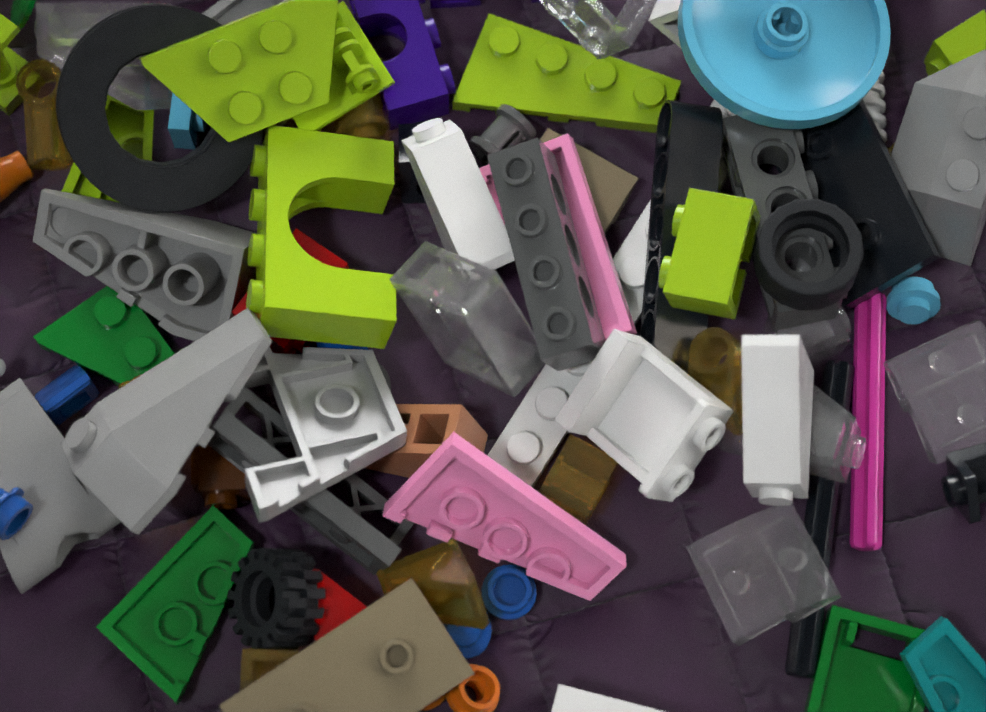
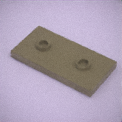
M411 578L220 704L219 708L222 712H419L475 673Z

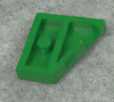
M108 286L33 336L42 349L48 352L52 351L69 359L82 369L113 381L120 388L174 355V352L143 310L135 304L130 307L116 297L118 293Z

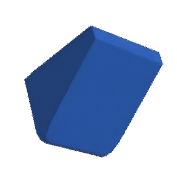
M74 365L35 394V398L56 425H60L96 399L100 392L86 372L79 365Z

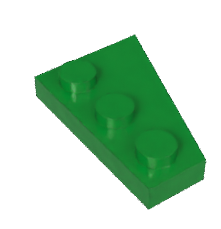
M212 506L96 628L179 705L229 601L228 590H234L236 586L230 580L233 571L242 572L237 563L241 557H248L247 552L254 548V543L216 507Z

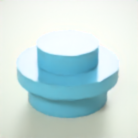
M906 277L895 283L886 298L888 313L893 318L906 324L923 323L935 316L941 307L940 295L934 289V285L922 277Z

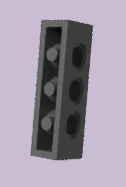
M736 115L723 118L721 150L734 196L754 199L761 216L751 254L754 264V252L764 221L778 207L789 202L801 199H818V186L813 171H805L800 154L804 153V140L801 129L767 127ZM773 164L779 167L782 173L770 175L763 172L759 166ZM811 228L793 229L786 232L778 240L775 249L776 261L779 267L792 278L804 282H822L829 279L839 268V266L833 267L829 250L833 247V240L823 232ZM790 259L803 260L810 266L811 270L796 272L789 268L786 261ZM759 282L773 332L836 319L842 300L847 298L846 293L839 302L821 310L800 311L778 303L764 291Z
M539 138L487 155L541 361L557 371L593 361L605 343V337L555 155Z

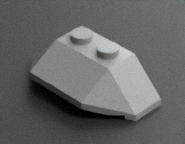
M982 50L915 82L891 154V158L940 257L970 267L986 221V50Z

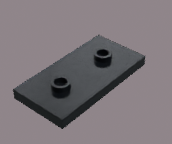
M863 99L852 110L834 121L812 128L801 129L804 140V153L800 154L805 171L812 170L818 186V200L838 206L853 219L862 235L864 255L853 286L847 292V298L842 300V308L848 310L854 308L941 258ZM776 166L778 173H782L781 169ZM833 241V247L829 250L833 267H838L841 262L840 249L836 242Z

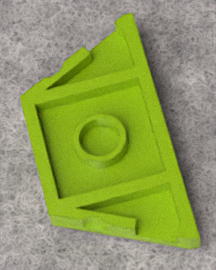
M286 0L139 57V60L147 71L154 75L227 142H232L329 103L338 0Z

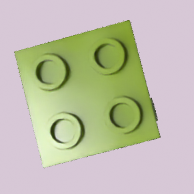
M344 1L340 2L337 6L329 103L292 117L299 129L318 131L395 84V81Z

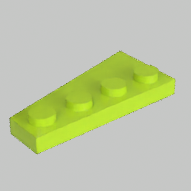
M489 13L452 101V110L471 112V108L497 111L502 104H507L521 114L546 116L548 121L568 123L569 119L595 122L596 126L656 133L662 105L666 100H676L681 81Z

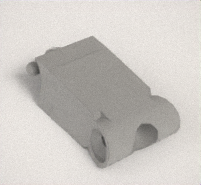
M0 358L1 377L5 373L6 364L4 360ZM19 378L0 391V488L9 493L16 487L23 489V498L33 505V511L24 526L14 536L7 540L0 539V550L16 587L23 594L58 569L74 545L100 538L121 523V521L73 474L61 446V442L65 439L22 379Z

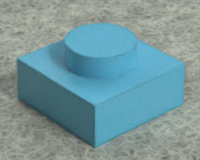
M172 93L168 131L174 147L195 149L197 133L205 132L207 123Z

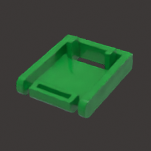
M831 605L827 610L820 640L817 669L814 677L811 678L804 712H924L925 703L903 660L892 659L849 646L854 643L857 629L905 641L904 649L925 630Z

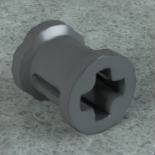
M502 104L497 109L496 114L498 117L480 137L473 136L468 141L472 153L484 165L489 164L487 155L536 137L535 128L526 117L507 104Z

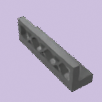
M245 386L237 398L227 405L210 427L215 433L207 444L244 474L245 469L288 460L275 449V446L293 445L282 416ZM242 405L261 419L263 439L234 417ZM272 429H274L282 437L273 438ZM352 474L339 481L346 487L349 507L327 489H324L290 508L292 512L372 575H376L390 567L402 550L398 545L414 524L406 519H403L400 524L386 518L396 526L387 538L364 520L361 514L378 512L383 516L384 504L388 500L356 474ZM358 497L368 505L360 506Z

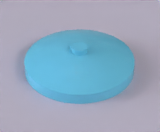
M680 0L677 24L681 49L692 74L699 84L713 99L730 112L743 119L767 127L779 129L812 128L824 125L845 115L861 102L878 80L889 53L891 28L884 0Z

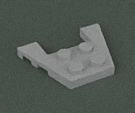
M269 346L244 385L246 388L265 384L271 386L297 458L245 469V485L259 523L270 520L406 445L407 429L373 350L303 347V354L272 353Z

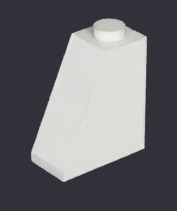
M442 118L431 119L412 129L413 136L401 141L446 254L469 280L515 261L505 224L462 129L451 120L443 122Z
M742 335L744 485L750 495L759 498L758 501L762 504L770 506L791 505L793 498L808 499L814 369L800 335Z

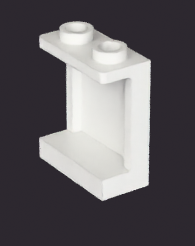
M613 329L554 420L568 432L585 435L642 483L639 491L647 498L673 502L677 496L684 493L694 479V470L705 453L715 447L722 439L726 429L725 424L734 410L644 338Z

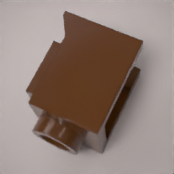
M200 445L193 448L191 451V485L196 493L201 494L205 508L210 509L214 506L218 510H229L237 508V501H251L245 485V474L209 445L205 448Z

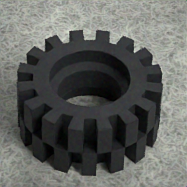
M259 548L248 551V557H241L237 563L242 572L233 571L230 580L236 584L235 590H228V600H234L235 606L228 609L229 619L238 620L232 627L235 635H243L240 642L245 646H251L253 650H298L299 646H306L311 642L308 635H316L320 628L314 622V619H323L325 610L318 607V599H325V589H317V583L322 581L323 577L321 571L313 570L316 565L315 560L312 557H305L306 552L295 549Z

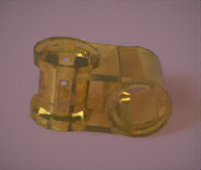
M711 327L697 334L691 343L688 374L734 410L725 424V431H730L736 436H743L742 342L722 328ZM728 353L725 361L721 365H719V362L722 359V357Z

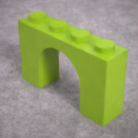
M276 125L269 126L263 144H254L253 159L250 163V176L258 177V189H252L249 203V220L257 221V234H251L247 261L248 266L256 267V280H250L246 309L248 308L257 315L269 337L384 349L397 322L396 275L338 268L316 260L297 243L291 232L289 220L302 211L318 207L383 214L394 187V141Z

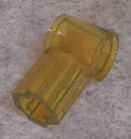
M36 59L24 65L17 75L16 87L19 95L23 98L28 165L33 170L57 171L68 169L69 166L73 165L74 161L64 145L57 122L56 93L61 71L54 63L45 59ZM49 82H56L51 94L38 98V92L43 85Z

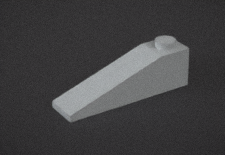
M46 188L41 190L33 242L86 277L92 275L116 291L118 299L130 307L135 304L160 321L158 325L174 336L196 341L233 317V309L248 291L249 282L255 279L256 267L248 266L247 261L250 237L252 233L257 234L255 232L203 218L171 212L141 210L119 202Z
M248 308L99 401L84 418H80L73 423L67 432L66 438L61 442L73 474L135 534L139 535L176 495L186 479L185 476L178 473L196 443L204 448L207 446L215 433L209 427L222 402H230L237 398L272 343L257 315Z

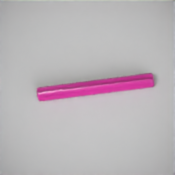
M881 292L854 307L849 544L858 551L879 550L882 547L886 296Z

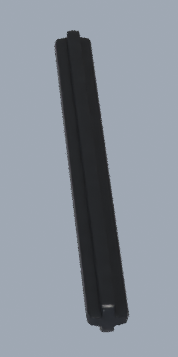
M829 360L824 367L808 499L806 502L785 664L787 675L802 679L814 677L818 662L854 376L853 364L846 361Z

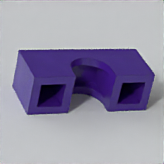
M349 0L354 18L367 38L389 35L397 38L405 45L403 51L398 56L383 61L384 66L395 81V84L378 93L390 130L397 129L398 124H414L449 114V95L456 93L455 83L448 63L439 65L434 50L441 48L438 30L433 18L424 20L420 4L426 3V0Z

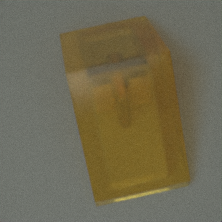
M450 539L448 543L442 542L393 561L390 567L384 570L379 569L376 573L384 596L412 578L443 624L485 630L490 623L476 579L455 539Z

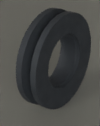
M166 4L139 5L105 17L90 28L75 44L65 61L58 81L56 93L57 122L64 145L81 173L102 193L122 204L141 210L154 212L180 211L202 205L218 197L228 190L247 170L253 159L254 144L260 145L264 129L232 142H227L211 128L201 145L183 158L155 162L139 159L119 145L110 132L105 111L109 87L121 68L139 56L150 54L222 26L220 23L202 13L179 6Z

